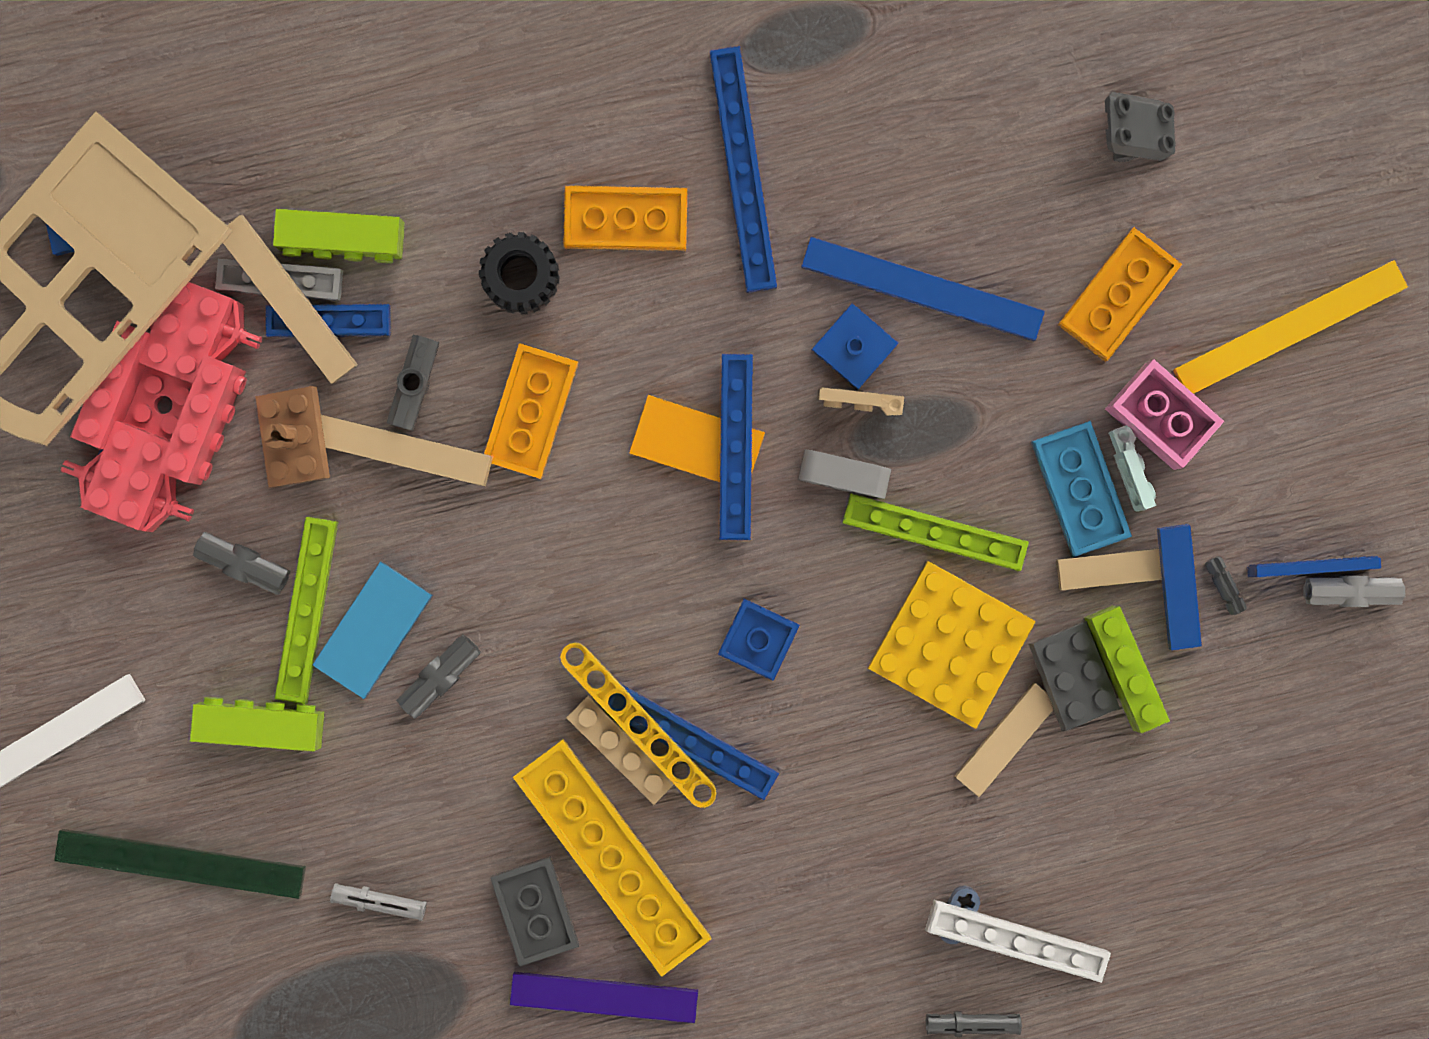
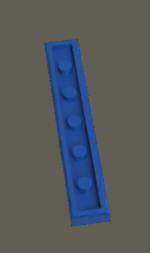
M722 354L720 540H751L753 354Z
M621 684L691 760L758 798L765 800L779 772ZM615 693L609 697L608 702L611 709L620 711L625 708L626 698L622 694ZM635 716L630 720L632 727L641 732L646 731L648 724L644 717ZM656 739L657 741L669 747L667 741H665L664 739Z

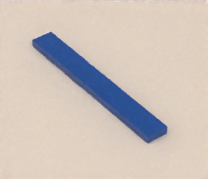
M740 46L710 50L746 292L776 289L777 282Z
M814 237L810 238L801 268L1031 341L1036 340L1045 313L1041 309Z

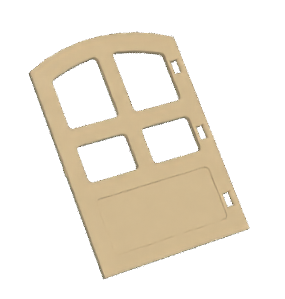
M96 111L0 221V281L26 305L25 312L0 340V375L45 325L55 332L84 361L81 369L41 414H35L19 408L0 397V429L22 439L45 446L51 442L233 231ZM36 217H40L75 251L68 263L48 286L44 288L7 253L9 247ZM198 248L202 252L189 266L185 261ZM93 269L100 272L133 303L132 310L103 342H100L64 308L65 300ZM133 322L137 327L125 340L121 335ZM69 397L73 401L60 414L57 409Z

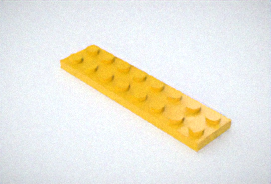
M564 739L513 776L525 795L661 977L711 940L710 934Z

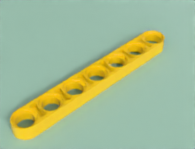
M570 643L565 646L561 652V662L571 675L693 805L700 808L710 806L716 798V787L713 782L583 644ZM579 648L583 652L584 659L580 665L574 666L568 663L566 654L569 649ZM597 670L603 673L605 683L602 687L593 688L589 685L587 678L590 672ZM615 693L622 694L626 698V706L620 711H615L609 706V697ZM635 716L644 717L648 724L646 731L639 734L633 732L630 728V720ZM664 739L669 745L667 754L664 756L653 754L651 744L654 740ZM680 761L687 763L690 767V774L684 779L676 778L672 773L673 765ZM700 784L707 785L711 789V797L707 801H698L693 794L696 786Z

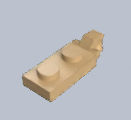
M822 387L818 389L817 394L818 400H824L823 406L842 408V402L855 404L854 410L872 412L873 406H878L887 416L902 415L904 396Z

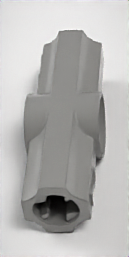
M1369 576L1306 578L1303 586V596L1306 604L1312 605L1339 604V607L1402 605L1405 598V586L1402 578H1369Z

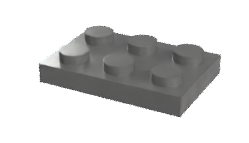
M1087 622L1078 623L1028 644L1062 731H1068L1120 708Z
M551 856L490 877L519 967L579 947V941Z

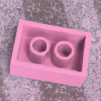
M1154 359L1145 363L1105 408L1123 426L1127 425L1131 428L1134 435L1173 470L1184 468L1224 423V420Z

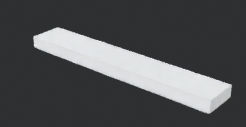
M125 675L0 751V788L146 701L131 675Z
M937 900L933 902L925 927L928 933L1101 983L1111 954L1105 949Z

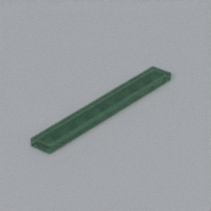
M67 829L59 830L54 858L56 862L299 899L302 895L306 866Z

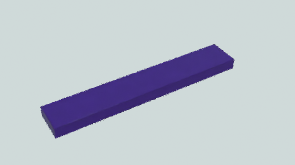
M514 972L510 1005L695 1023L698 989Z

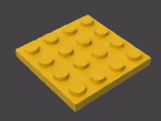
M926 561L867 668L977 729L1036 621L935 564Z

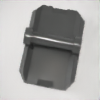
M1111 92L1106 97L1105 113H1108L1106 143L1108 149L1114 153V161L1125 162L1139 157L1163 161L1175 153V111L1170 103L1117 92Z

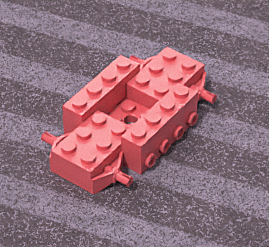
M191 282L185 285L150 326L151 332H145L84 402L70 437L104 450L86 466H80L65 460L63 465L67 467H61V472L77 477L79 480L82 504L80 508L145 532H154L169 516L174 515L186 521L191 520L192 516L182 512L193 515L194 509L180 505L176 501V479L201 485L203 480L206 481L213 467L210 463L213 454L219 451L224 440L222 432L225 424L230 423L234 416L235 406L233 404L236 396L243 392L247 382V378L244 377L246 371L222 362V360L238 344L243 343L255 349L260 347V344L249 339L262 342L261 336L246 332L247 330L244 329L243 304ZM116 321L114 329L120 324V321ZM129 326L121 336L126 340L135 327ZM169 397L173 404L170 412L162 414L158 409V403L162 398Z

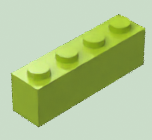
M276 209L273 246L282 251V255L288 257H301V253H313V257L318 259H332V255H344V259L349 261H362L363 257H375V262L393 263V259H402L405 223L400 217Z
M1111 605L1084 617L1132 730L1142 734L1170 722L1121 607Z
M204 697V702L193 704L190 742L317 751L322 746L324 711H315V705L297 704L296 709L284 708L285 703L266 702L265 707L254 706L253 700L237 699L235 704H223V698Z

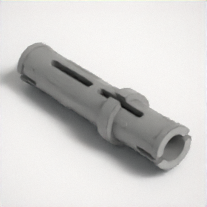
M338 883L334 884L330 903L357 907V911L361 912L367 909L423 921L427 905L426 901L422 902L374 892L365 886L359 889L339 885Z

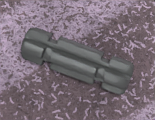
M1219 556L1208 560L1205 566L1209 574H1213L1212 580L1222 599L1227 601L1225 605L1229 613L1236 615L1246 610L1247 606L1243 598L1238 596L1240 592L1231 574L1224 569L1226 565L1223 559Z

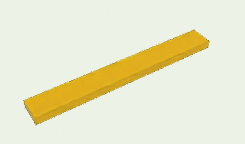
M1395 260L1173 369L1177 380L1194 394L1408 288Z

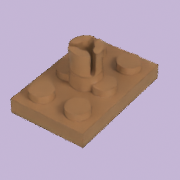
M309 386L255 396L268 487L276 488L330 478L317 387Z

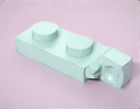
M1126 425L1108 432L1116 452L1114 458L1134 511L1138 512L1156 506L1154 501L1156 493L1152 484L1147 482L1143 471L1145 470L1144 460L1139 453H1136L1134 445L1136 437L1132 429Z

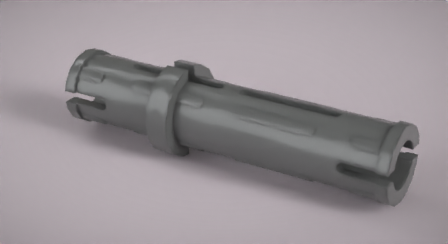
M954 1011L953 1014H926L925 1020L927 1035L954 1034L955 1037H962V1034L1020 1035L1022 1029L1020 1014L968 1015L962 1014L961 1011Z

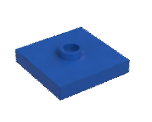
M852 303L811 351L858 390L898 345V342Z
M743 599L718 655L774 681L800 625L747 599Z

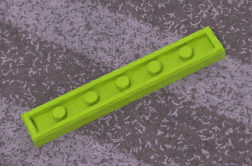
M851 493L842 524L1016 571L1022 570L1029 544L1025 540Z
M313 517L305 518L275 693L276 700L307 704L314 667L313 663L315 661L338 527L337 521Z

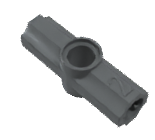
M413 334L403 369L397 377V389L386 422L387 424L411 431L414 430L423 397L429 389V377L439 348V342ZM418 375L420 378L419 387L414 391H409L406 381L410 376Z
M203 532L194 547L193 556L197 559L222 569L224 574L236 580L253 583L276 595L281 593L289 579L290 570L260 557V553L240 544H231L208 532Z
M462 634L440 657L434 658L419 673L420 677L396 701L407 714L416 719L438 696H443L460 679L459 675L482 652L471 639Z

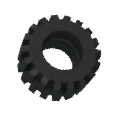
M510 232L505 234L506 238L500 240L497 237L493 240L495 244L492 247L487 246L484 250L486 253L485 257L480 259L481 270H479V277L482 281L483 290L499 308L505 309L509 313L515 314V312H519L523 315L528 314L527 311H539L541 305L544 304L546 306L550 302L549 298L551 295L555 296L557 292L556 285L557 283L559 284V268L553 253L544 242L539 241L538 237L532 234L527 236L525 232H518V235H513ZM524 257L531 259L537 266L535 281L523 290H512L506 287L502 280L505 266L515 258Z

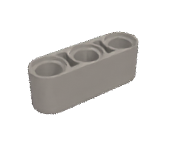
M805 449L798 480L885 500L892 469Z

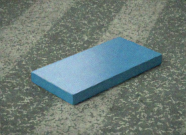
M1091 421L1031 442L1072 557L1132 537Z
M380 562L320 652L313 666L365 699L433 595L385 563Z

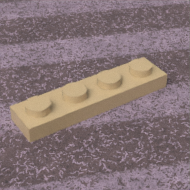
M589 695L566 717L653 805L674 785L614 719Z

